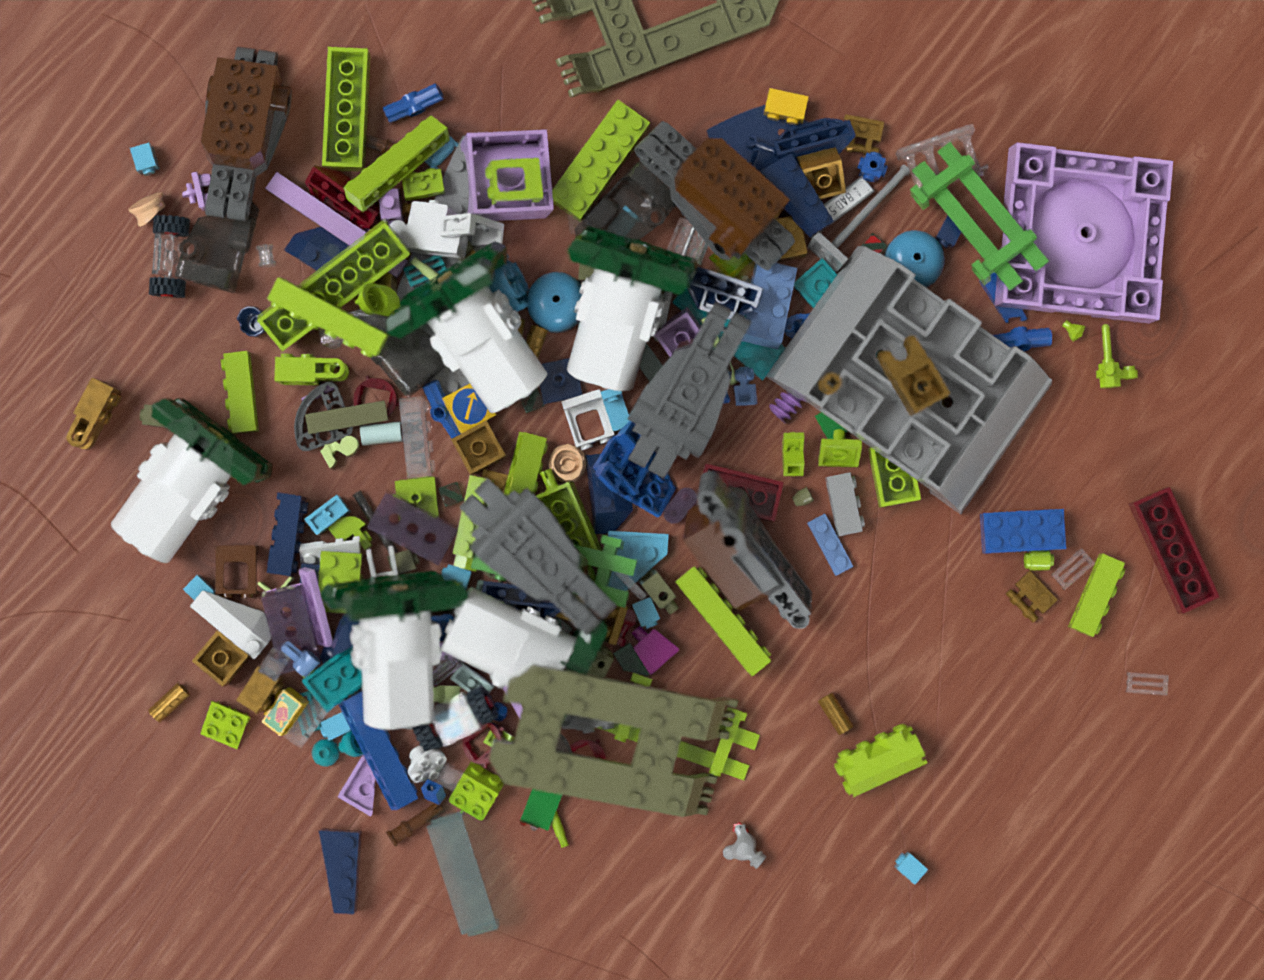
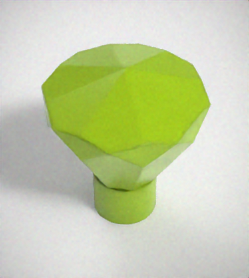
M1068 320L1062 325L1067 329L1073 342L1083 335L1085 329L1084 325L1072 324Z

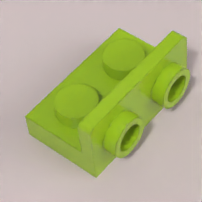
M430 168L425 172H411L402 180L406 201L445 194L441 169Z

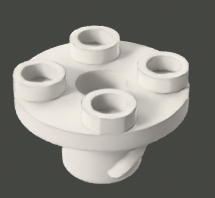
M417 746L409 755L411 764L408 774L414 783L423 782L427 779L435 780L439 777L440 770L443 768L447 758L439 749L424 751L423 747Z

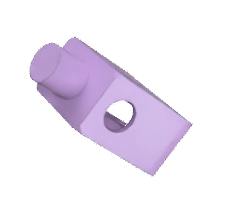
M391 189L379 199L381 220L386 219L389 224L395 221L389 219L404 222L400 189Z

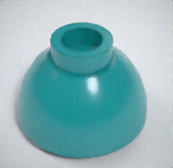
M350 730L345 733L338 744L339 750L351 757L362 756L363 753L352 731Z
M321 739L312 748L313 760L323 767L335 764L340 755L339 747L333 740Z

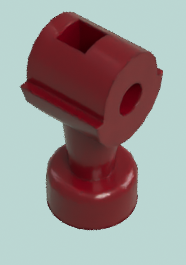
M627 610L616 643L622 647L627 642L624 637L629 628L637 623L635 622L637 616L633 610Z

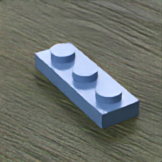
M826 514L807 523L835 576L853 567Z

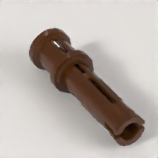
M434 803L407 822L405 820L401 821L398 827L391 831H386V834L396 847L404 838L413 836V831L444 812V808L441 806L435 810L440 805Z

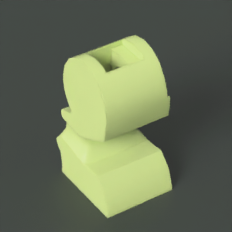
M346 436L341 440L340 444L338 442L325 444L320 452L330 469H333L337 464V460L334 457L335 453L341 452L350 457L358 451L359 442L352 436Z
M456 685L433 686L434 702H461V687Z

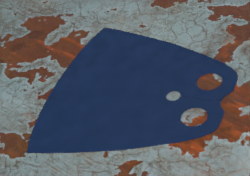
M765 104L733 116L707 129L706 132L709 138H722L749 162L753 150L748 149L746 143L750 145L755 143V141L749 139V136H755L757 142L762 141L774 146L773 141L780 136L778 134L779 129L785 131L787 127L790 128L797 125L788 124L787 120L779 119V121L767 119V116L764 115ZM803 120V122L798 123V125L808 123V121Z

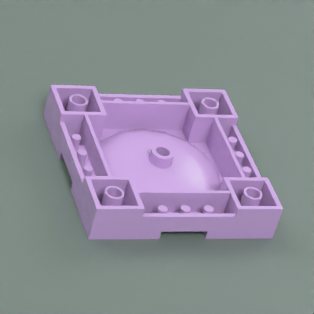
M1016 143L1011 146L1008 151L1004 207L1024 231L1031 229L1035 233L1037 239L1034 241V244L1049 260V263L1035 271L1021 253L1011 259L1008 263L1021 277L1023 282L1009 291L997 276L994 306L1089 315L1097 318L1141 323L1158 321L1160 319L1163 280L1160 279L1167 202L1170 201L1173 161L1056 149V147ZM1081 229L1087 232V238L1081 235ZM1004 233L1000 249L1011 242Z

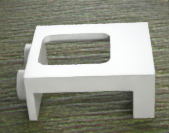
M472 213L445 215L441 219L440 236L472 235V246L488 245L493 241L502 244L504 224Z
M600 389L561 401L576 448L581 447V450H586L593 447L592 443L600 441V444H604L614 436ZM597 410L605 433L602 436L584 441L581 438L575 418L579 414Z

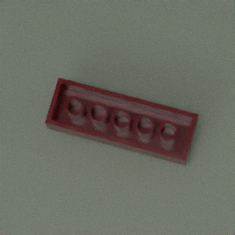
M1163 488L1129 503L1131 512L1177 614L1186 613L1219 598L1220 596L1171 488Z

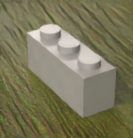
M849 472L826 477L825 480L837 537L862 532V527H865L863 515L859 516L858 512L861 504L859 496H855L854 488H857L855 476L851 477Z

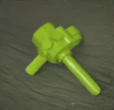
M1103 324L1104 360H1102V364H1098L1099 370L1096 371V379H1100V389L1121 387L1120 380L1138 378V370H1135V366H1125L1121 370L1119 362H1115L1112 359L1110 326Z

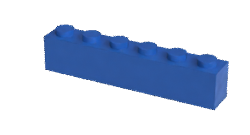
M363 690L352 694L338 705L390 809L399 810L418 799L417 789L410 782L407 776L408 771L401 764L398 758L399 753L389 740L390 735L388 731L371 727L364 723Z

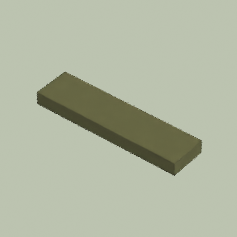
M385 400L305 414L308 434L388 420Z

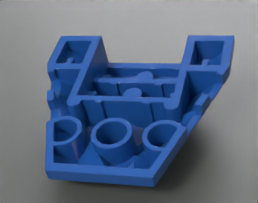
M629 421L619 431L618 435L608 441L593 469L596 471L597 477L611 491L650 514L660 517L676 488L668 473L662 478L648 470L656 455L655 451L644 468L628 459L641 436L633 431L635 423Z

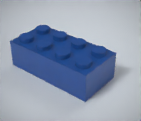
M1064 509L980 514L982 554L1066 549Z

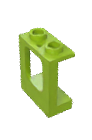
M539 158L491 160L488 167L485 168L486 179H489L490 182L487 194L488 199L492 201V205L502 201L531 200L532 203H536L543 199ZM520 167L524 170L525 190L499 191L497 169Z

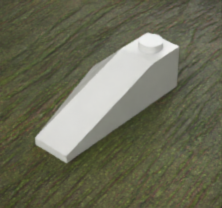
M204 590L190 605L192 609L253 659L268 644L279 625L263 611L227 600L224 597Z

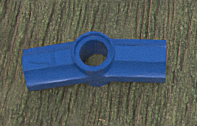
M435 83L421 91H414L404 95L401 100L383 107L389 123L392 124L405 117H414L423 113L425 108L444 100L443 93L438 84Z
M1021 326L1012 329L1008 333L993 335L1008 347L1016 346L1023 352L1033 347L1051 346L1052 332L1049 328L1028 330L1027 327Z
M436 379L422 386L432 407L430 414L433 420L441 422L452 439L460 435L442 400L446 395L439 381Z

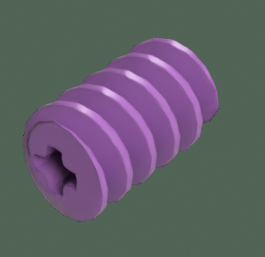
M786 391L787 394L783 392L780 394L782 400L779 398L774 400L776 405H769L770 410L783 423H785L784 417L789 420L791 419L789 412L797 413L794 408L795 406L802 408L801 400L806 402L802 398L797 399L788 391Z

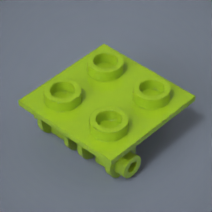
M211 701L200 734L238 749L246 724L249 723L251 717L247 713L244 714L236 711V708L231 709V706L222 705L219 701Z

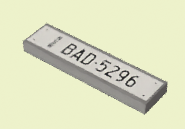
M863 176L846 187V193L836 195L824 204L834 222L874 192L868 182L862 179Z

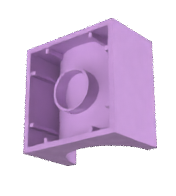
M547 130L467 133L460 146L461 151L465 155L468 171L469 204L467 213L493 221L543 219L554 210ZM539 158L543 199L536 203H532L531 200L502 201L492 205V201L488 199L487 194L490 182L489 179H486L485 168L488 167L490 161ZM522 168L497 169L499 191H523L526 189L524 170Z

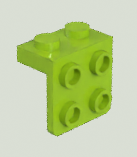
M471 761L451 794L449 802L476 819L483 820L505 783L498 775Z

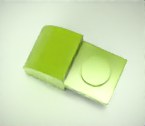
M790 432L783 435V476L804 475V432Z
M352 516L343 517L328 527L336 539L343 538L344 541H347L352 536H360V544L365 550L373 546L371 543L373 539L366 530L362 531L367 524L359 518Z

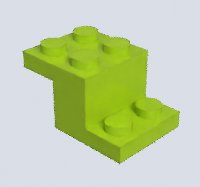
M321 551L319 590L322 592L326 584L363 579V574H361L362 554ZM322 599L325 612L345 613L342 608H329Z

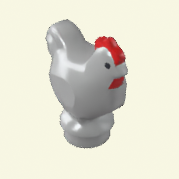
M738 822L733 825L734 828L732 829L738 838L733 845L724 848L723 856L728 860L734 858L740 861L749 860L750 866L757 869L767 856L762 851L757 852L755 837L749 833L746 824Z

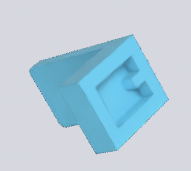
M611 389L602 391V399L613 431L620 430L629 422L627 420L629 414L622 391Z

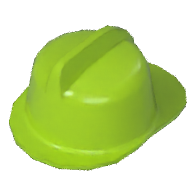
M367 283L364 285L355 304L359 305L361 310L367 315L389 316L395 309L400 307V300L392 288Z

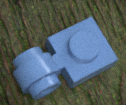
M739 367V369L735 370V379L740 383V385L734 386L736 406L757 404L756 384H749L750 380L754 379V371L749 367Z

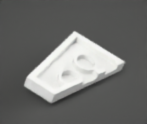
M360 536L353 537V540L344 541L341 538L336 539L334 543L319 541L301 544L299 550L300 562L320 564L321 551L361 554Z

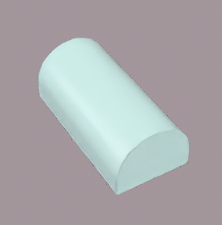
M400 421L360 426L362 446L403 442Z
M464 662L459 665L450 678L467 692L483 686L490 693L494 688L492 683Z

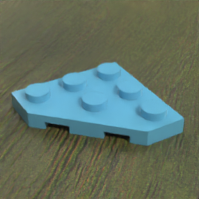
M608 531L609 537L621 539L625 542L623 550L618 549L617 555L637 560L634 576L612 571L608 587L627 591L667 555L668 534Z

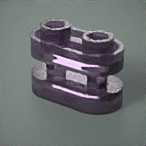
M681 489L664 510V518L668 523H679L685 517L687 511L694 506L697 495L693 489Z

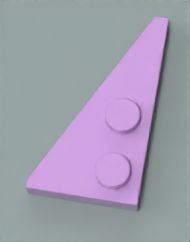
M362 755L338 797L365 814L372 816L375 777L364 755Z

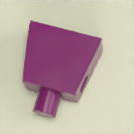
M639 626L631 633L639 642L633 648L650 675L679 650L678 647L655 629L647 634Z

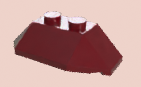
M314 165L305 180L310 194L360 229L370 228L380 212L376 203L362 212L346 199L344 187L351 180L349 177L338 170Z

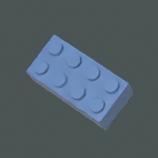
M775 263L770 270H764L755 264L751 283L764 288L758 308L744 316L751 320V324L742 341L773 349L780 347L797 268Z

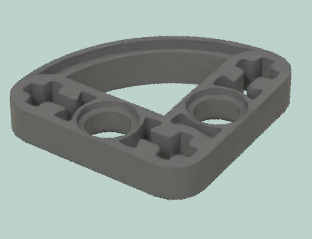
M326 382L313 389L298 408L294 423V433L297 446L302 451H310L349 436L353 431V427H349L346 434L338 429L330 430L331 437L327 441L322 440L319 436L320 432L316 433V439L320 444L316 445V441H313L309 444L310 447L308 448L306 445L301 444L303 437L307 439L314 437L312 434H308V432L303 433V422L308 407L316 397L321 394L327 410H331L334 404H339L342 408L346 407L340 390L334 382ZM327 385L330 388H335V391L332 392L333 397H339V400L333 401L330 404L327 402V400H331L330 395L324 393Z

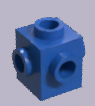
M877 152L866 153L864 158H860L857 167L860 169L859 176H863L862 179L869 182H878L880 176L884 177L888 166L884 164L886 159L882 158V155ZM870 163H871V164H874V165H877V167H876V168H872V167L870 166Z

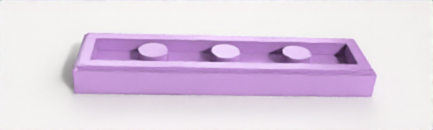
M304 567L299 569V574L317 644L328 648L332 645L333 640L315 570Z

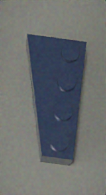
M792 154L759 171L790 199L783 211L786 210L793 217L792 220L809 237L816 235L834 222Z
M277 492V499L280 500V505L275 509L274 517L275 521L278 522L272 529L271 537L274 545L270 546L267 573L293 577L294 573L298 571L299 561H296L297 553L300 554L299 550L302 544L299 541L300 534H304L306 522H303L304 514L308 513L309 502H306L307 498Z
M326 828L319 830L334 913L355 914L357 912L362 830Z

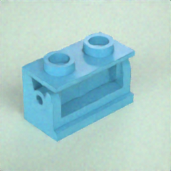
M336 495L306 517L305 521L314 533L320 536L337 520L351 513V510L342 498Z

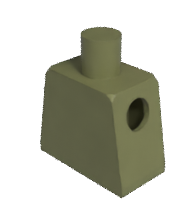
M653 568L638 580L660 609L664 607L669 614H672L679 608L673 600L676 597L675 594ZM661 592H664V595L662 597H659V594Z

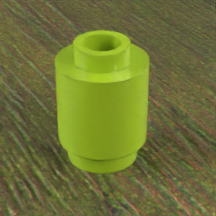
M1049 550L1024 553L1025 569L1030 571L1050 570V567L1054 566V555L1050 554Z

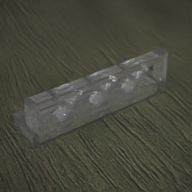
M313 697L283 737L301 749L328 712L326 713Z

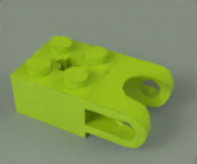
M286 353L281 354V357H275V382L280 385L319 386L320 381L342 382L349 376L348 366L337 358H316L313 354H301V357H296L293 354ZM340 367L339 372L334 374V368Z

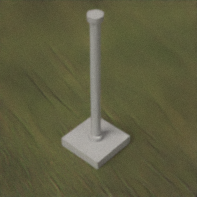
M903 164L900 167V171L832 243L818 232L807 247L818 258H823L833 271L837 273L848 260L837 248L905 176H909L911 170Z

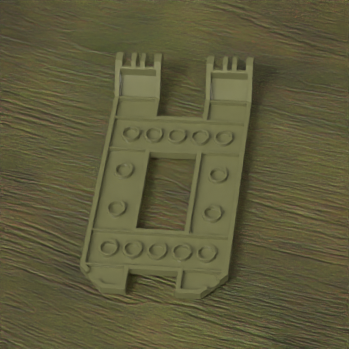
M532 0V3L537 4L546 1L534 7L537 12L546 8L551 9V13L543 14L539 17L541 24L571 19L590 11L594 13L606 45L590 52L570 54L555 60L558 67L568 63H572L574 67L563 70L560 73L562 78L576 74L564 80L565 85L579 81L581 86L568 90L569 97L573 98L582 94L603 91L768 27L780 0H716L714 4L647 30H643L632 0Z
M533 664L526 671L518 676L515 675L508 681L504 697L505 702L521 704L523 708L514 742L494 738L489 760L505 784L680 817L696 814L708 815L709 808L704 805H698L699 801L711 802L712 797L702 793L713 794L714 789L703 785L704 782L715 784L718 776L709 773L689 776L672 773L682 736L705 741L717 738L729 739V731L719 730L720 725L732 726L733 721L723 717L734 718L735 713L724 711L725 706L736 708L739 700L730 697L708 699ZM565 713L641 728L632 763L625 764L555 750Z

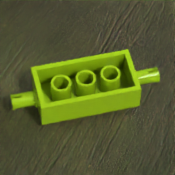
M552 468L541 472L540 475L547 490L537 495V497L551 510L573 544L602 551L574 482L570 481L558 485ZM588 565L587 576L592 581H595L596 575L593 567Z

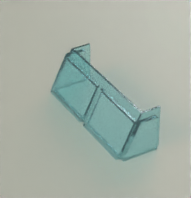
M463 809L432 819L431 824H428L426 827L461 935L467 933L468 937L499 929L500 923L499 918L495 919L462 818L465 814Z

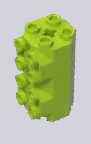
M903 723L892 728L893 732L891 733L882 732L874 736L875 741L871 743L865 740L856 744L857 748L854 750L845 749L837 753L839 757L836 759L837 763L833 765L840 777L843 776L845 781L842 784L848 795L858 796L927 764V760L923 758L925 754L915 734L912 735L910 733L913 730L911 726H906Z

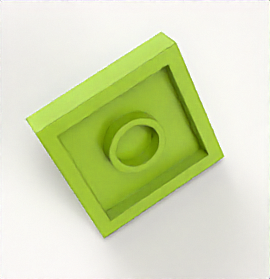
M834 430L833 439H821L818 466L858 467L862 441L845 439L844 430Z
M435 477L395 481L399 521L439 517Z

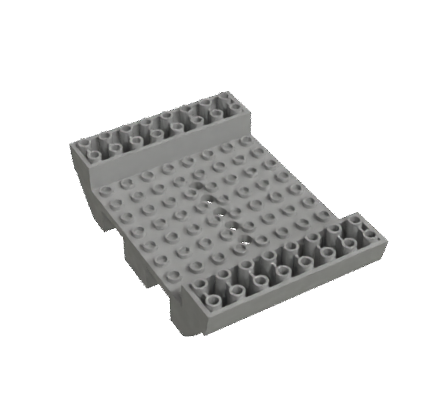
M857 246L766 377L797 399H804L929 488V493L961 515L1052 385V379L1026 353L1016 346L1008 347L980 327L982 322L950 299L942 300L914 280L915 274L903 265L865 246ZM909 335L916 336L951 393L947 397H950L952 400V405L949 408H945L942 405L941 399L910 417L879 364L876 352L878 350H887L896 360L903 361L907 355L903 345L905 338ZM835 373L841 378V387L836 393L824 394L819 390V381L824 375ZM829 381L826 382V384L830 385V387L833 386V383H830ZM917 385L918 390L921 391L923 386Z

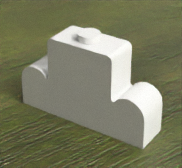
M429 200V203L414 201L411 205L407 224L401 220H395L390 224L409 248L410 253L459 259L465 258L468 244L467 236H440L442 216L456 214L447 205L434 200Z

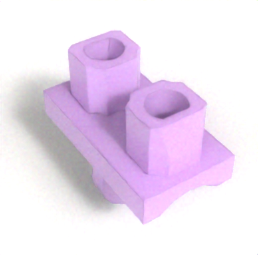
M193 172L191 174L195 189H193L192 183L186 184L187 191L182 192L184 198H189L190 204L196 203V196L199 208L205 211L208 193H204L203 187L209 186L211 175Z

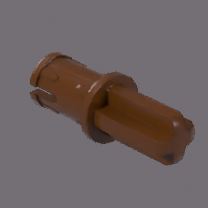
M369 135L365 145L385 154L394 143L389 142V139L383 140Z

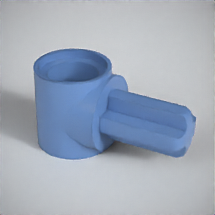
M290 641L285 642L281 647V650L294 661V669L303 677H307L320 663V660L311 651H300Z

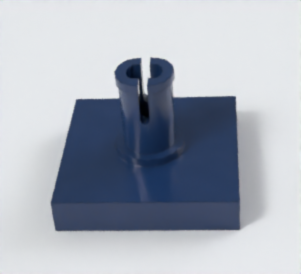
M570 358L541 364L547 372L546 378L540 384L544 405L583 395L580 380L573 377L567 371Z

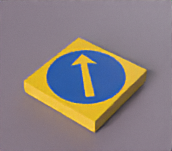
M470 383L442 398L460 434L496 415V413H490Z

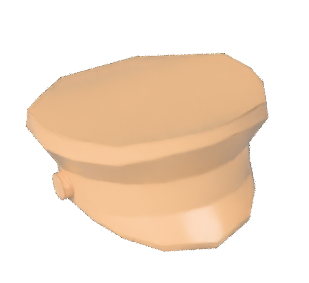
M163 192L142 198L128 208L129 212L137 218L140 227L149 222L165 207Z
M566 444L553 450L548 466L549 469L552 468L554 477L560 482H575L585 473L586 458L582 450Z

